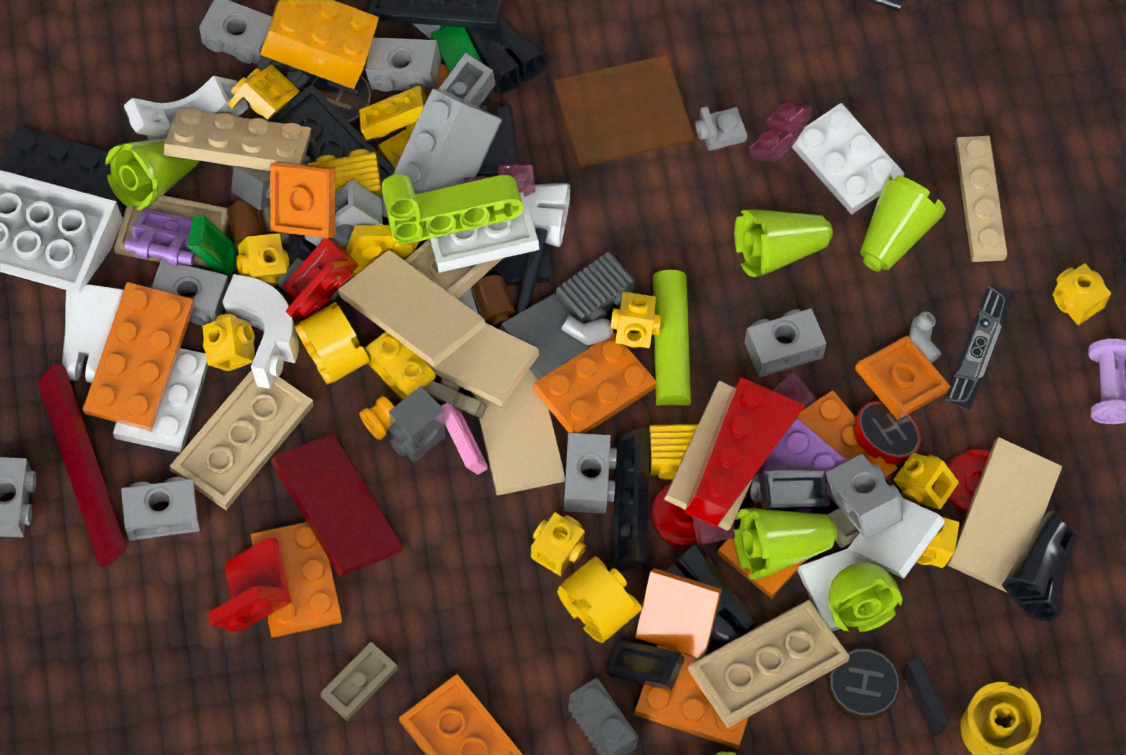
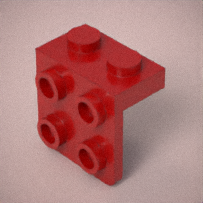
M332 237L324 238L283 285L295 299L286 310L290 317L313 315L331 305L332 300L330 298L354 277L352 273L359 264Z
M266 538L226 563L225 572L231 600L208 612L210 626L226 628L229 632L241 631L291 603L279 542L276 538Z

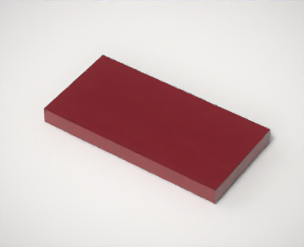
M334 434L273 457L271 461L273 467L339 577L348 575L401 552L403 546Z

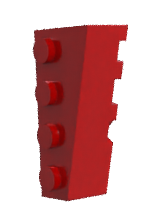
M740 377L728 397L684 512L714 526H718L806 405Z

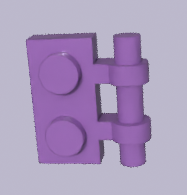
M144 208L132 226V238L126 239L124 250L137 253V257L149 259L150 256L164 259L167 261V264L178 266L180 263L193 265L195 253L191 252L192 250L187 247L193 219Z

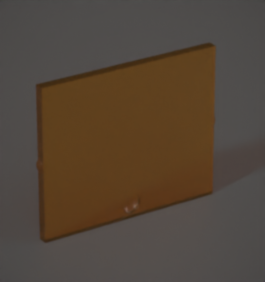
M667 55L565 77L553 82L565 119L564 126L568 129L579 168L690 143L695 140L683 104V96L679 92Z

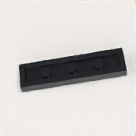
M637 428L616 436L615 448H617L614 479L612 568L622 572L647 564L650 431L643 428Z

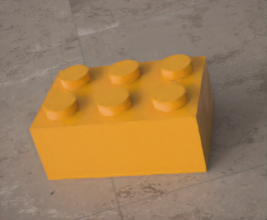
M278 0L260 55L354 89L365 66L379 17L334 0Z

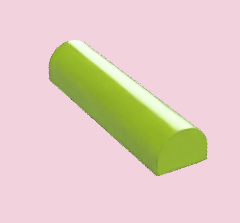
M663 270L655 273L652 279L653 296H656L655 314L661 315L659 335H654L656 405H691L687 276L682 271Z

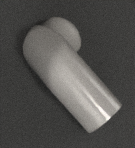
M921 312L911 322L909 338L930 363H933L941 355L940 350L930 340L932 327L935 325L936 320L931 313Z
M569 315L561 328L562 331L585 345L605 341L613 333V329H610L611 321L606 318L584 324Z

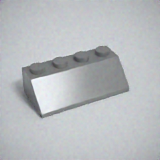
M432 89L393 175L404 174L410 177L415 194L474 181L503 119L445 90ZM382 197V216L387 218L384 199Z

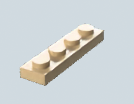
M990 136L957 137L955 149L971 261L1005 260L1007 249Z

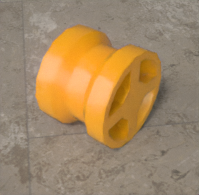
M384 396L378 398L375 406L372 408H365L359 412L366 428L378 440L386 436L390 426L389 411L394 408L393 404Z

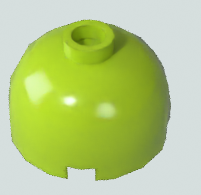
M855 563L845 567L833 578L827 594L828 605L836 626L848 632L847 626L858 627L859 632L869 631L882 626L895 616L894 607L897 603L901 606L903 601L900 590L892 575L881 566L873 563Z

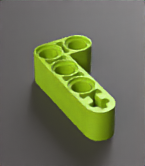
M394 174L386 178L381 187L392 237L396 242L402 244L510 221L520 216L524 208L517 183L509 175L494 176L415 194L410 177L404 174Z

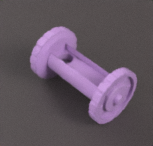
M1099 340L1092 343L1088 349L1090 359L1100 363L1101 402L1091 407V418L1094 421L1105 424L1126 423V340Z

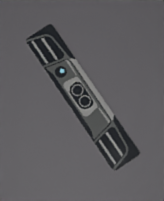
M991 285L987 287L951 381V387L945 397L946 402L967 410L971 409L1013 298L1012 293Z

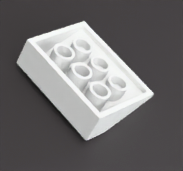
M0 170V272L80 294L110 252L123 222L116 201Z

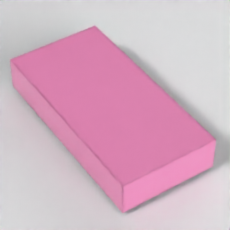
M448 402L441 406L445 412V425L466 468L477 475L488 469V465L461 410Z

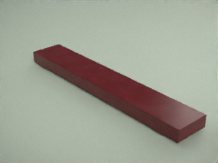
M53 364L37 383L99 566H109L127 547L64 364Z

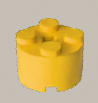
M336 302L294 326L302 344L313 359L327 385L338 381L370 362L364 348L359 345L360 343L354 330Z
M596 556L567 578L557 590L561 602L574 619L578 617L586 624L583 629L600 643L609 639L642 610L639 602L624 590V587L627 585L624 577L615 568L608 571L604 563Z
M995 682L982 687L976 692L961 719L962 739L967 749L973 755L1026 754L1035 741L1041 724L1039 706L1028 691L1021 687L1019 689L1008 685L1009 683ZM995 720H996V722H997L998 724L1005 723L1007 727L1004 728L1002 725H999V726H998V725L995 723Z

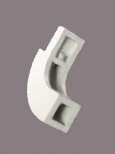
M213 76L195 93L175 102L156 103L131 98L124 105L132 128L138 134L147 135L149 140L167 137L178 108H195L202 112L216 114L229 113L236 117H239L249 108L246 100L233 109L228 106V102L234 97L231 90L237 84V81Z
M234 274L222 302L227 314H234L236 318L251 323V326L257 327L264 332L251 369L257 386L271 389L275 377L280 376L284 361L296 362L299 339L294 328L295 324L293 318L286 313L289 307L286 300L275 288L256 278Z

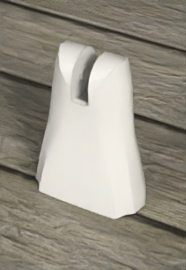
M570 184L517 185L519 193H524L534 228L547 230L546 243L560 247L563 241L570 203Z
M86 284L80 294L66 290L65 337L62 364L66 368L69 380H79L84 357L89 356L85 377L87 382L92 383L124 290Z

